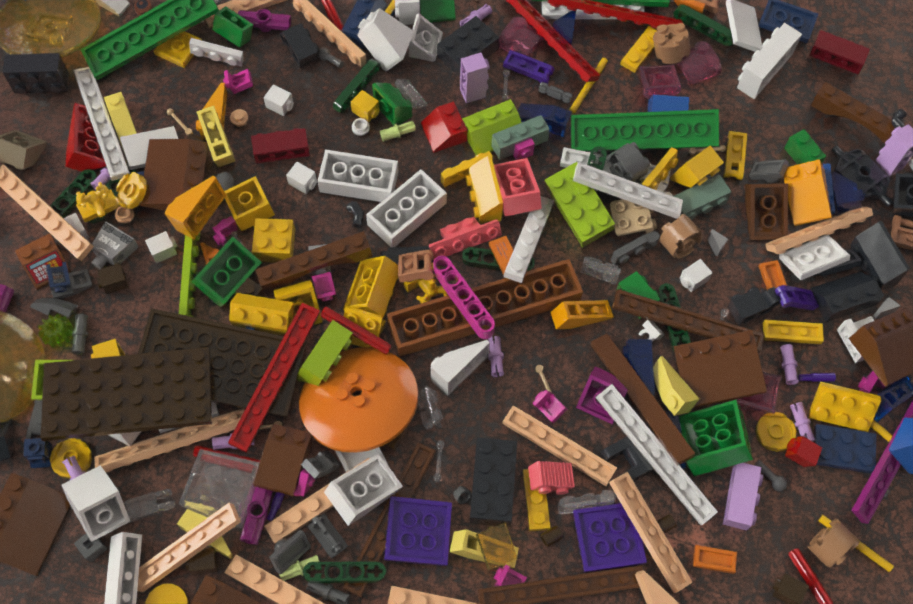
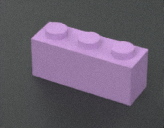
M482 53L461 58L460 91L466 103L486 97V90H488L487 80L489 79L488 69L490 67L488 60L484 59Z
M909 124L893 130L891 138L885 142V147L879 151L880 155L876 162L889 177L902 170L913 156V128Z
M746 463L733 466L723 525L746 531L752 525H755L757 514L754 513V509L760 499V494L757 491L758 486H761L763 481V475L760 474L761 467Z

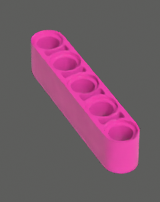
M446 256L436 257L433 262V271L436 279L481 339L491 338L495 328L494 319L450 259ZM439 266H445L446 268H445V269H439L438 267H439ZM451 280H454V281H456L457 283H456V284H449L448 282L451 281ZM461 295H465V296H467L468 298H467V299H460L459 297H460ZM476 310V311H478L479 313L476 314V315H473V314L470 313V311ZM487 325L490 329L484 330L481 326Z

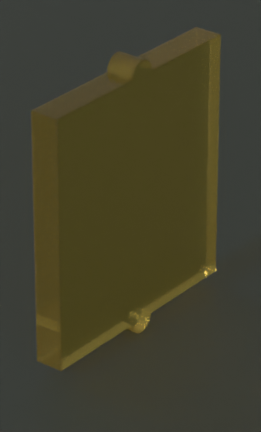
M506 523L495 527L489 526L487 530L476 534L488 570L499 565L505 566L506 562L517 558Z

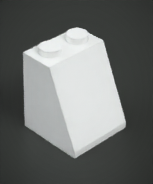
M379 8L374 13L371 12L366 20L363 19L358 27L360 30L357 36L375 60L380 63L381 68L384 71H388L403 60L414 31Z
M101 465L62 484L65 495L91 542L130 522L118 489Z

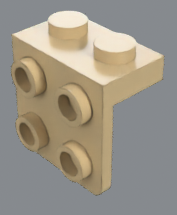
M624 199L610 203L617 236L646 231L647 234L657 229L655 218L651 219L650 215L654 213L653 210Z

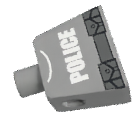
M105 222L92 243L94 246L92 250L97 256L91 263L98 269H101L106 262L111 265L121 264L137 250L138 245L134 238Z

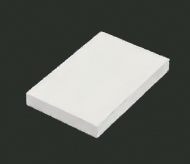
M727 0L726 7L733 44L754 52L761 50L762 42L755 8L736 0Z
M172 126L120 137L129 169L145 167L149 139H178L175 127Z
M825 235L818 240L807 242L800 247L779 254V259L800 280H803L849 261L850 255L829 235Z

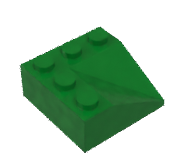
M737 400L679 416L681 434L695 452V457L686 461L693 476L753 460L744 416Z

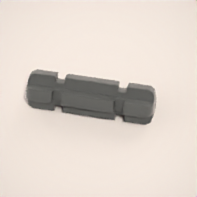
M541 82L539 92L547 93L551 97L558 100L563 99V102L570 103L573 96L572 93L564 92L560 88L552 85L548 86L549 84Z

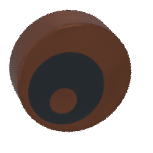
M137 0L134 4L135 12L139 16L153 9L149 0Z

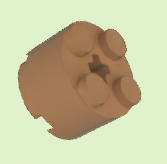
M683 23L660 25L657 27V31L653 35V42L658 60L661 59L666 64H674L682 61L684 56L687 57L690 54L688 30Z
M682 214L674 222H668L662 227L663 233L659 241L674 258L680 259L694 250L693 246L696 242L698 244L701 243L704 234L689 217Z
M834 519L829 523L832 527L820 530L810 541V546H808L820 561L829 568L835 563L837 565L842 563L847 557L845 553L849 549L853 550L860 543L857 537L839 519Z

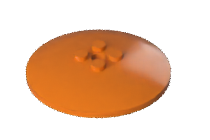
M367 347L340 352L342 358L336 366L332 364L329 370L332 373L326 382L322 380L319 386L304 383L299 400L301 419L312 437L330 449L341 452H364L376 449L395 439L412 420L418 404L416 379L409 366L390 352L383 354L375 348ZM362 391L361 395L352 396L353 392Z

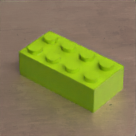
M575 162L544 181L546 189L583 248L613 231L615 223L595 190L573 181L576 165L578 164Z

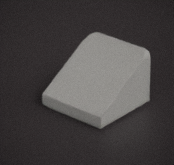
M712 229L707 241L714 254L718 256L728 239Z
M887 298L872 317L875 320L892 314L898 310L900 305L891 298Z

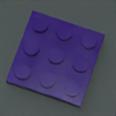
M390 496L384 560L447 566L452 502Z
M621 503L573 510L584 573L647 563L642 538Z

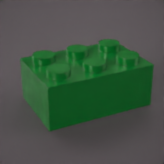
M232 237L191 282L221 307L262 262Z

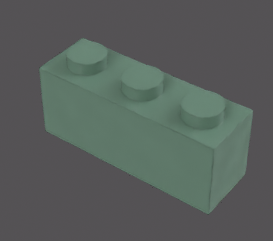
M542 115L492 134V148L499 160L514 155L515 145L532 138L536 146L548 141L549 127Z
M718 175L705 181L700 186L696 185L673 197L683 200L680 215L685 214L692 220L702 212L705 214L717 205L723 206L729 201L731 190L723 178Z

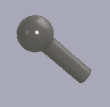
M327 47L319 49L318 58L320 60H328L339 68L344 66V62L333 56Z
M761 460L754 464V466L761 467V472L771 481V486L774 490L781 492L787 488L788 482L785 477L777 476Z

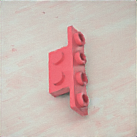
M475 217L466 218L461 222L450 224L440 229L443 239L430 244L429 248L433 252V261L438 256H450L468 247H474L502 236L500 223L496 219L480 225Z

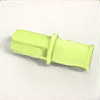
M410 121L398 126L394 124L393 127L380 130L379 132L384 142L396 137L401 138L400 135L416 130L414 122Z
M315 555L300 562L297 560V563L292 564L286 571L279 574L281 580L286 581L299 575L303 576L304 566L309 562H320L318 556Z

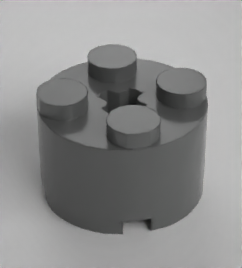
M635 142L627 143L607 156V163L610 161L612 165L609 167L611 173L632 182H636L645 176L648 172L647 167L650 166L649 160L642 156Z

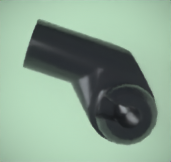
M898 109L892 116L891 123L895 129L906 126L903 121L907 113L903 109Z
M352 201L347 204L346 209L354 215L352 226L361 228L364 211L357 202Z

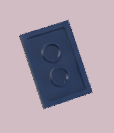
M768 0L758 27L773 32L777 27L780 28L786 23L802 33L799 41L807 44L818 13L781 0Z
M820 424L814 426V443L822 447L816 465L872 474L876 467V433Z

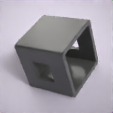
M87 534L74 543L80 553L90 563L107 550V547L100 538L91 542Z

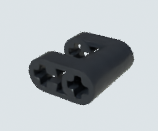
M628 437L615 442L600 452L602 458L607 462L623 454L631 466V469L626 472L629 473L633 482L654 470Z

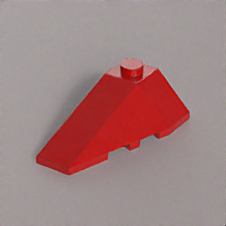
M75 103L66 150L65 167L81 172L86 169L94 170L106 167L86 106Z

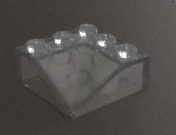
M200 449L179 505L208 518L226 504L232 503L241 521L235 527L242 528L248 513L247 507L251 503L255 490L254 480L260 463Z

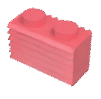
M537 461L528 466L530 489L539 490V494L556 491L557 495L569 493L568 490L575 487L572 463Z

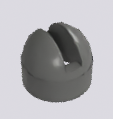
M458 486V489L454 490L453 495L459 504H465L470 500L472 493L468 488Z

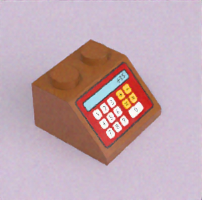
M50 233L15 250L18 259L36 290L49 284L46 265L50 264L52 268L62 266V262H66ZM67 264L68 273H71L72 271ZM61 275V276H54L53 279H54V280L60 279V278L63 277V275Z

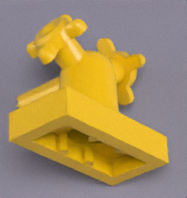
M102 182L98 183V186L95 188L96 191H90L87 195L80 193V191L76 192V206L85 223L97 217H103L106 213L120 207L112 190H109Z
M422 278L411 282H404V288L407 292L420 286L425 293L423 297H416L420 303L430 301L432 297L440 293L447 296L444 288L436 285L435 279L424 280Z

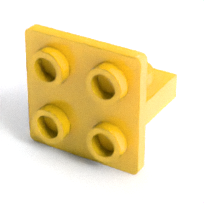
M346 306L344 309L343 317L377 337L380 336L385 328L386 321L383 320L381 315ZM353 335L349 338L352 340L351 344L373 348Z

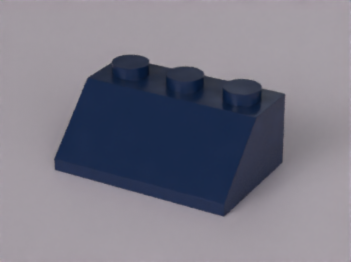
M357 0L342 29V33L356 46L369 51L357 36L360 30L358 28L359 24L363 19L366 20L371 12L374 13L379 8L385 11L389 5L384 0ZM395 11L392 12V17H394Z

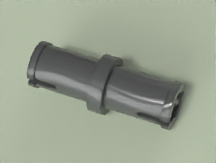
M75 315V328L72 331L73 347L71 353L82 355L85 353V339L88 337V332L86 331L88 315Z
M308 582L307 586L309 587L306 590L321 596L323 600H330L337 604H348L349 599L347 598H350V594L335 589L334 585Z

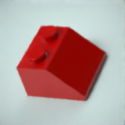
M454 101L435 108L421 122L422 129L434 153L467 142V128Z

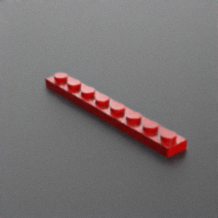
M506 0L516 9L518 14L526 19L529 25L537 30V33L547 41L548 45L554 48L558 55L565 59L573 70L577 71L583 81H598L601 75L527 0Z
M547 0L554 7H560L561 5L566 6L567 9L572 11L580 9L584 10V13H598L605 18H610V16L617 17V20L623 22L631 20L638 25L645 23L656 29L660 25L683 23L680 19L591 0Z
M305 303L300 305L228 441L229 445L246 453L248 452L313 328L320 310Z

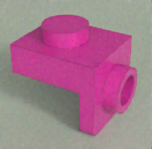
M248 69L231 75L228 70L224 71L225 78L223 82L226 88H230L234 94L253 86L251 73Z
M532 138L515 145L514 157L516 160L533 155L535 143Z
M232 216L221 220L218 225L213 227L215 234L213 238L219 246L221 244L224 246L227 243L226 237L238 230L236 221Z
M331 272L312 276L317 299L321 298L322 301L333 299L332 295H336Z
M874 371L866 378L863 377L857 386L860 388L859 391L870 393L874 385L881 389L885 388Z
M548 390L541 391L533 402V405L539 408L552 423H555L567 410L557 397Z
M305 468L300 473L294 496L304 497L315 482V479Z
M505 565L503 568H498L494 579L497 580L494 586L525 583L527 577L510 569V566Z

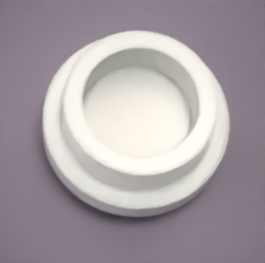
M363 118L356 119L352 124V131L356 135L363 136L370 130L369 123Z

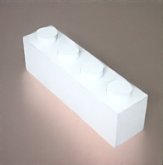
M121 532L111 536L104 604H136L142 535Z

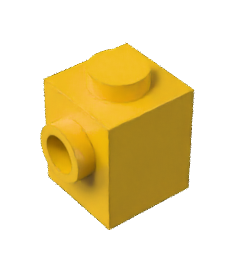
M363 90L351 101L352 112L365 119L368 123L372 118H376L380 112L379 101Z

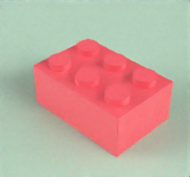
M528 158L494 165L505 216L541 209L540 190Z

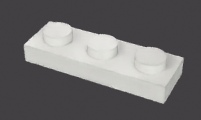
M194 38L190 40V53L195 56H204L214 61H223L233 66H242L243 51Z

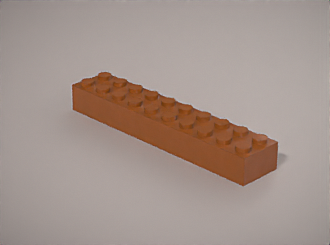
M570 259L527 271L522 283L504 278L471 288L494 319L495 327L553 310L563 301H581L583 294ZM449 295L387 314V323L399 357L476 333ZM461 295L459 298L467 299L468 297L465 295ZM476 310L470 311V313L473 314V315H476V314L479 313V312L476 311ZM487 325L481 326L484 330L490 329Z

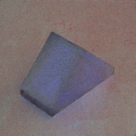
M570 11L553 23V27L570 45L572 44L576 11Z

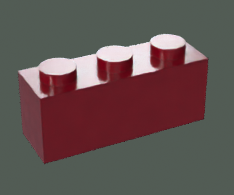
M820 30L809 56L859 74L870 49Z
M305 128L276 131L268 134L260 133L251 136L256 164L310 156Z

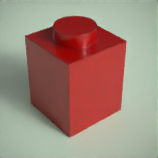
M804 436L791 438L788 442L785 456L803 467L816 466L822 447Z

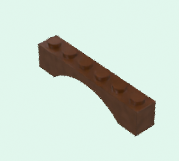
M827 82L823 84L811 106L825 114L845 117L863 125L872 131L884 144L891 138V133L895 130L891 123L892 119Z
M363 231L261 267L255 271L260 286L263 288L265 295L273 293V290L286 287L296 279L315 270L337 264L357 263L371 258L373 255Z

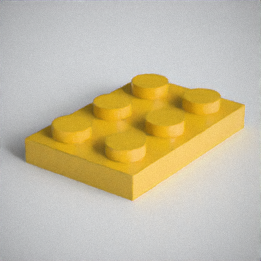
M820 381L808 417L868 432L880 405L881 396Z

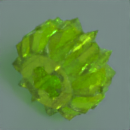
M57 313L55 317L49 314L48 320L42 319L44 324L38 325L40 330L38 336L42 338L44 344L54 347L56 344L62 346L63 341L69 342L67 336L72 335L71 329L73 326L67 317H61Z

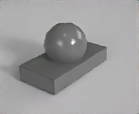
M786 159L755 162L749 177L752 180L765 179L769 184L779 183L789 163Z
M301 530L290 539L277 541L274 546V553L269 556L276 572L282 574L311 548V545L305 533Z

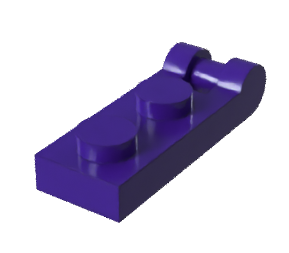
M513 50L509 51L503 62V67L536 79L540 83L545 82L548 84L549 76L555 70L549 64Z
M786 285L775 289L777 296L781 298L780 303L783 308L790 306L814 310L819 307L812 290Z

